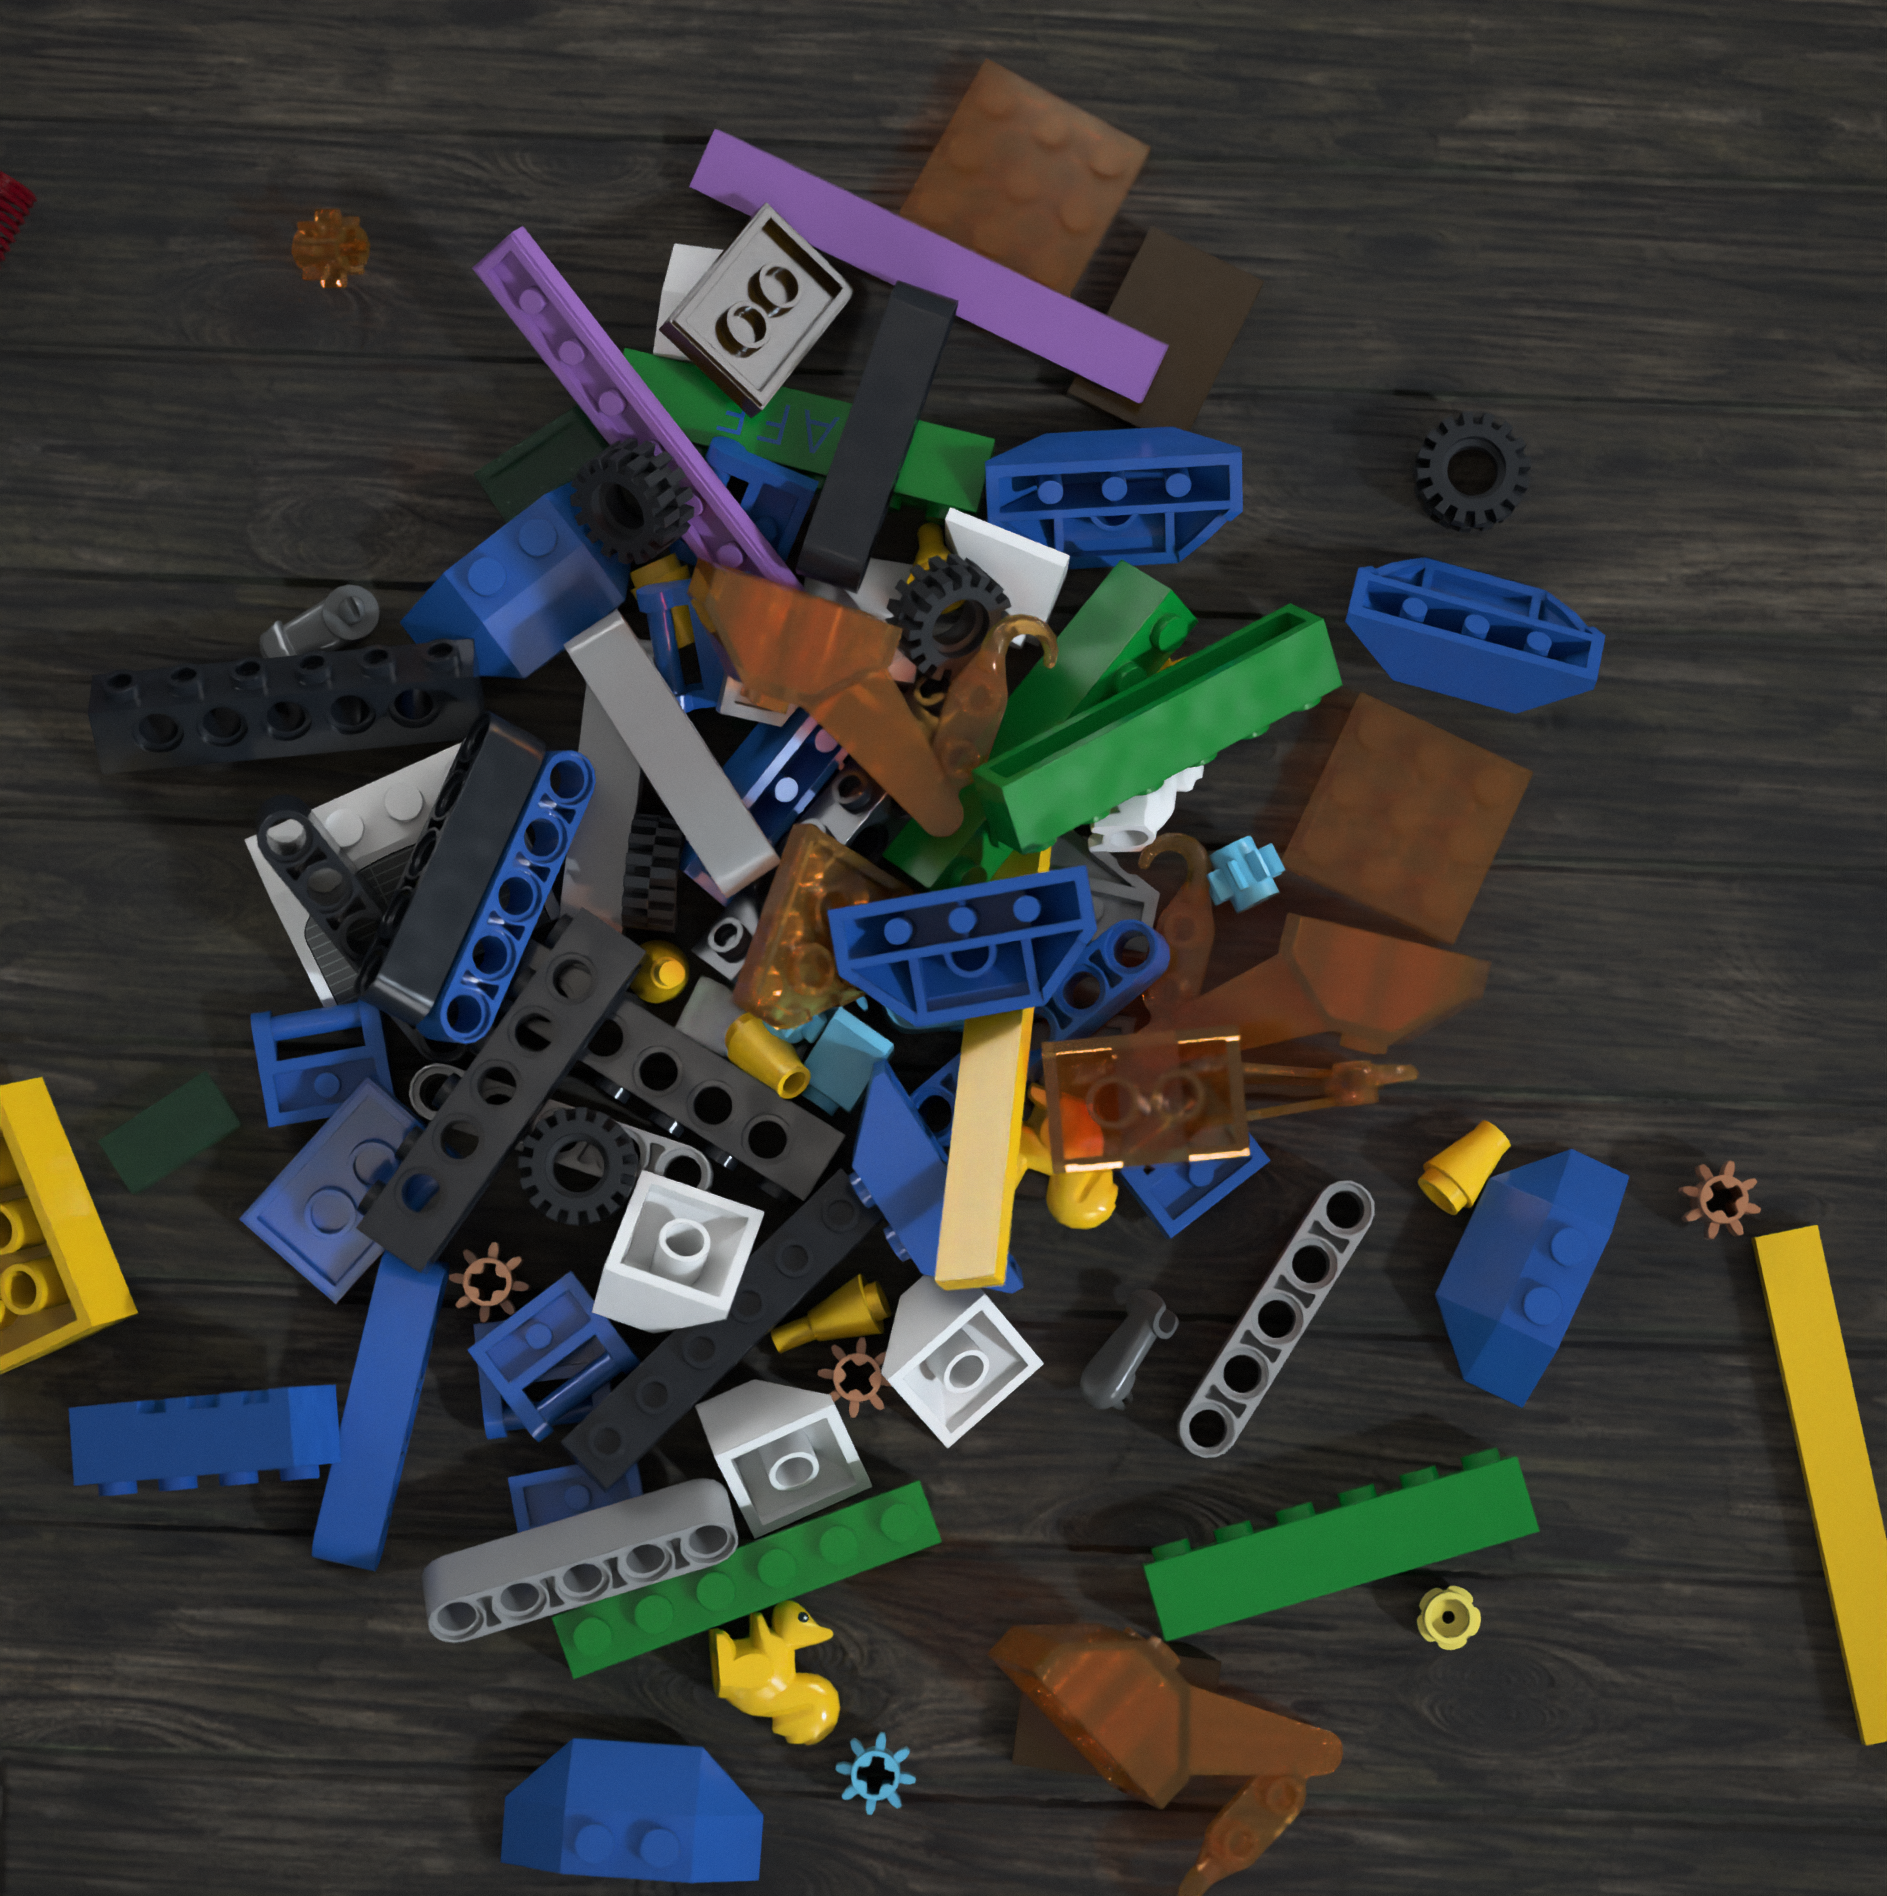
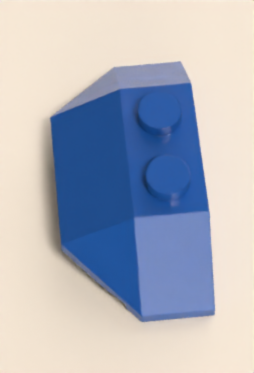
M1175 427L1045 433L985 461L988 523L1070 555L1068 569L1115 567L1121 559L1132 566L1179 563L1207 541L1224 523L1232 521L1243 512L1241 447Z
M571 481L544 494L442 573L400 621V624L416 644L428 643L442 638L451 640L474 638L481 677L527 680L565 650L563 644L626 603L632 561L629 564L618 562V552L608 558L600 552L604 544L600 539L592 544L586 537L592 530L587 523L581 526L577 524L574 516L582 511V507L571 506L570 495L578 491L571 487Z
M1426 557L1392 562L1376 569L1373 566L1358 568L1345 619L1347 625L1392 680L1514 714L1594 690L1606 636L1594 626L1588 627L1576 612L1547 590Z
M841 668L821 678L818 683L811 685L801 697V704L782 727L759 722L722 768L774 850L888 714V709ZM687 838L685 839L679 869L726 908L740 890L726 898Z
M1086 865L827 910L838 975L916 1027L1046 1005L1098 930Z
M884 1058L872 1066L853 1148L852 1167L855 1172L849 1175V1180L863 1204L868 1209L877 1204L890 1225L884 1228L883 1231L899 1259L905 1262L912 1258L922 1274L935 1277L949 1157ZM1009 1250L1004 1285L983 1288L1011 1294L1023 1288L1022 1269Z
M1569 1149L1493 1176L1487 1180L1434 1294L1463 1381L1523 1408L1558 1350L1607 1244L1630 1176L1576 1150Z
M574 1737L505 1797L500 1862L572 1875L686 1883L759 1881L764 1814L703 1746Z

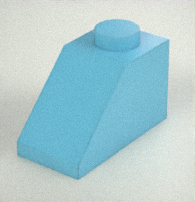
M840 1007L804 1063L805 1067L810 1071L811 1078L801 1095L832 1117L839 1107L849 1115H852L866 1095L873 1064L884 1058L889 1062L895 1054L894 1044Z

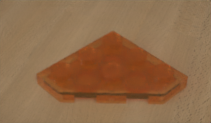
M811 823L793 824L730 1001L779 1030L795 1029L812 1021L813 1016L832 1007H842L867 995L863 990L838 975L827 910L919 893Z

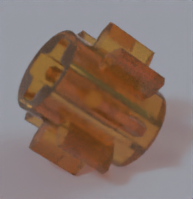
M339 208L315 209V221H298L297 227L299 230L293 238L292 255L296 264L303 270V280H320L323 288H346L348 282L347 275H364L365 273L364 266L370 255L368 236L359 226L360 218L358 216H342Z

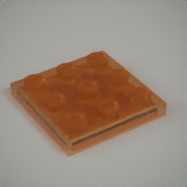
M986 58L898 215L1070 297L1149 157L1151 147Z
M1360 692L1281 861L1287 870L1452 946L1534 772Z

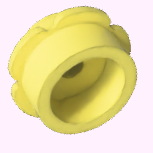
M1449 1586L1446 1590L1434 1588L1428 1591L1419 1603L1422 1611L1421 1615L1417 1617V1626L1424 1639L1429 1642H1437L1438 1646L1445 1650L1463 1647L1467 1642V1638L1477 1633L1481 1623L1480 1611L1472 1604V1595L1458 1586ZM1446 1611H1451L1454 1614V1620L1449 1624L1445 1623L1442 1619V1615Z

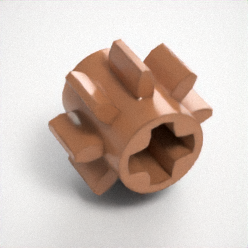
M1733 1161L1725 1162L1720 1168L1719 1176L1713 1177L1712 1172L1705 1164L1696 1166V1175L1701 1182L1695 1187L1686 1186L1678 1189L1679 1194L1690 1198L1692 1209L1683 1215L1682 1221L1689 1222L1699 1219L1705 1223L1704 1239L1707 1240L1715 1238L1718 1234L1719 1226L1722 1224L1726 1225L1729 1233L1734 1237L1744 1234L1743 1226L1738 1219L1743 1214H1757L1761 1210L1756 1204L1749 1203L1747 1192L1756 1185V1179L1740 1181L1733 1177L1735 1171ZM1711 1185L1717 1191L1728 1189L1731 1192L1733 1199L1725 1204L1726 1211L1728 1212L1727 1216L1722 1210L1715 1212L1708 1210L1706 1202L1713 1197Z
M492 1242L488 1249V1258L479 1259L474 1252L468 1249L464 1250L463 1255L469 1263V1267L464 1274L455 1273L449 1275V1280L454 1283L463 1284L466 1293L457 1301L456 1307L463 1309L469 1307L473 1302L481 1305L480 1320L486 1323L492 1317L493 1307L501 1306L509 1315L515 1314L517 1310L511 1302L515 1291L526 1292L531 1290V1285L517 1281L514 1272L522 1266L525 1261L523 1257H514L507 1263L499 1260L501 1249L499 1243ZM495 1264L496 1275L506 1278V1287L504 1291H494L491 1301H485L484 1290L474 1287V1280L476 1275L487 1274L489 1265Z
M862 1337L857 1342L856 1353L846 1355L842 1348L833 1345L831 1349L833 1355L839 1360L834 1370H818V1376L825 1379H833L836 1389L828 1395H831L834 1402L841 1396L850 1401L849 1413L852 1418H856L860 1402L868 1399L880 1411L885 1408L883 1401L876 1393L881 1385L892 1386L881 1374L880 1366L884 1363L886 1352L880 1353L874 1359L865 1355L867 1343L866 1339ZM852 1360L858 1366L865 1365L867 1362L873 1365L875 1372L869 1378L870 1384L873 1386L870 1393L864 1395L858 1389H854L849 1393L843 1390L841 1383L846 1379L847 1374L842 1367L846 1362Z

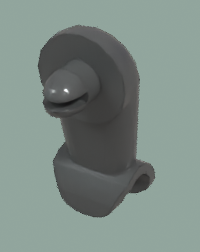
M345 585L336 588L328 597L285 625L281 621L273 623L260 636L259 647L262 658L301 655L309 651L333 652L363 641L373 633L378 624L380 610L377 600L370 591L361 586Z
M1138 1289L1131 1293L1126 1304L1128 1316L1083 1370L1080 1379L1081 1395L1092 1408L1098 1410L1110 1407L1117 1410L1127 1409L1122 1400L1125 1399L1130 1404L1132 1403L1133 1395L1131 1389L1135 1382V1372L1157 1337L1168 1339L1176 1331L1179 1325L1177 1316L1172 1311L1166 1309L1164 1300L1151 1290Z

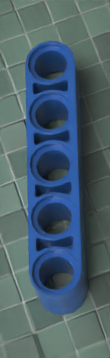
M572 750L545 751L539 771L438 996L425 1018L415 1025L418 1031L426 1038L435 1041L466 1044L478 1041L490 1029L594 792L596 783L595 770L590 760L582 753ZM554 766L557 767L561 778L560 787L556 793H554L550 785V775ZM529 824L532 825L536 837L531 851H528L524 840L525 830ZM504 881L510 890V900L505 910L502 909L498 897L500 887ZM480 940L484 946L485 955L483 963L477 969L473 962L472 953L475 944ZM452 999H455L458 1004L459 1015L457 1022L451 1028L447 1021L446 1012Z
M1135 919L1121 920L1115 923L1083 950L1048 1003L1043 1006L1034 1007L1033 1021L1046 1018L1050 1025L1051 1034L1048 1042L1043 1047L1029 1052L1026 1089L1030 1086L1031 1082H1036L1162 976L1167 970L1170 961V948L1160 933L1146 923ZM1137 936L1147 937L1150 945L1148 958L1137 967H1126L1122 958V952L1126 943ZM1096 977L1100 984L1098 1000L1087 1009H1077L1073 1000L1075 987L1085 978ZM961 1052L910 1095L911 1100L926 1123L927 1114L931 1106L940 1100L948 1101L952 1112L950 1123L944 1130L933 1133L943 1148L950 1147Z
M385 1250L383 1253L339 1430L341 1463H331L313 1539V1558L376 1572L379 1566L446 1291L450 1269L448 1262L437 1260L428 1274H422L388 1250Z

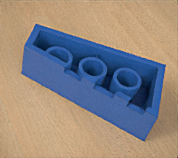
M336 1384L69 1408L74 1486L98 1484L99 1497L138 1493L137 1480L158 1479L159 1491L198 1488L197 1475L219 1474V1486L259 1483L258 1470L280 1469V1481L320 1478L319 1465L341 1463Z

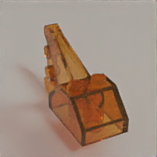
M702 557L698 558L687 591V596L726 674L742 686L739 695L748 698L750 703L783 714L787 713L790 703L802 707L923 830L935 837H946L959 829L964 817L963 807L958 798L959 792L964 786L974 782L971 770L988 761L1008 701L1005 655L1010 642L1021 634H1030L1036 637L1042 643L1044 649L1043 663L1047 668H1053L1056 665L1058 655L1056 636L1049 625L1034 615L1019 613L1001 619L991 627L982 642L980 650L951 682L929 746L887 669L891 666L903 631L901 627L882 617Z
M1181 832L1164 833L1157 836L1152 844L1144 847L1138 860V866L1141 869L1149 868L1154 857L1167 850L1177 851L1182 854L1188 865L1184 884L1161 913L1156 926V931L1165 938L1170 948V961L1167 970L1158 980L1142 992L1143 1002L1151 1013V1021L1149 1025L1143 1027L1135 1035L1132 1051L1137 1062L1145 1068L1154 1070L1166 1069L1175 1065L1329 1031L1342 1033L1340 1046L1376 1055L1378 1053L1386 1054L1388 1045H1406L1483 998L1492 961L1294 913H1287L1278 950L1279 954L1200 996L1216 931L1209 891L1210 883L1206 877L1207 874L1211 873V861L1206 849L1195 838Z
M1238 1024L1043 1042L1041 1047L1052 1171L1055 1175L1121 1172L1251 1157L1248 1121L1328 1107L1379 1103L1378 1091L1384 1090V1084L1415 1080L1419 1073L1413 1066L1372 1065L1371 1060L1332 1064V1069L1242 1063ZM1245 1084L1324 1085L1325 1094L1334 1096L1247 1110Z
M1100 1623L1013 1625L987 1653L1103 1779L1118 1791L1163 1809L1189 1781V1775H1253L1208 1825L1196 1862L1184 1877L1179 1887L1178 1896H1203L1213 1883L1250 1867L1303 1808L1306 1799L1307 1780L1311 1776H1322L1332 1773L1342 1760V1743L1333 1732L1189 1685L1175 1670L1181 1662L1165 1643L1155 1636L1145 1640L1129 1627L1120 1631Z

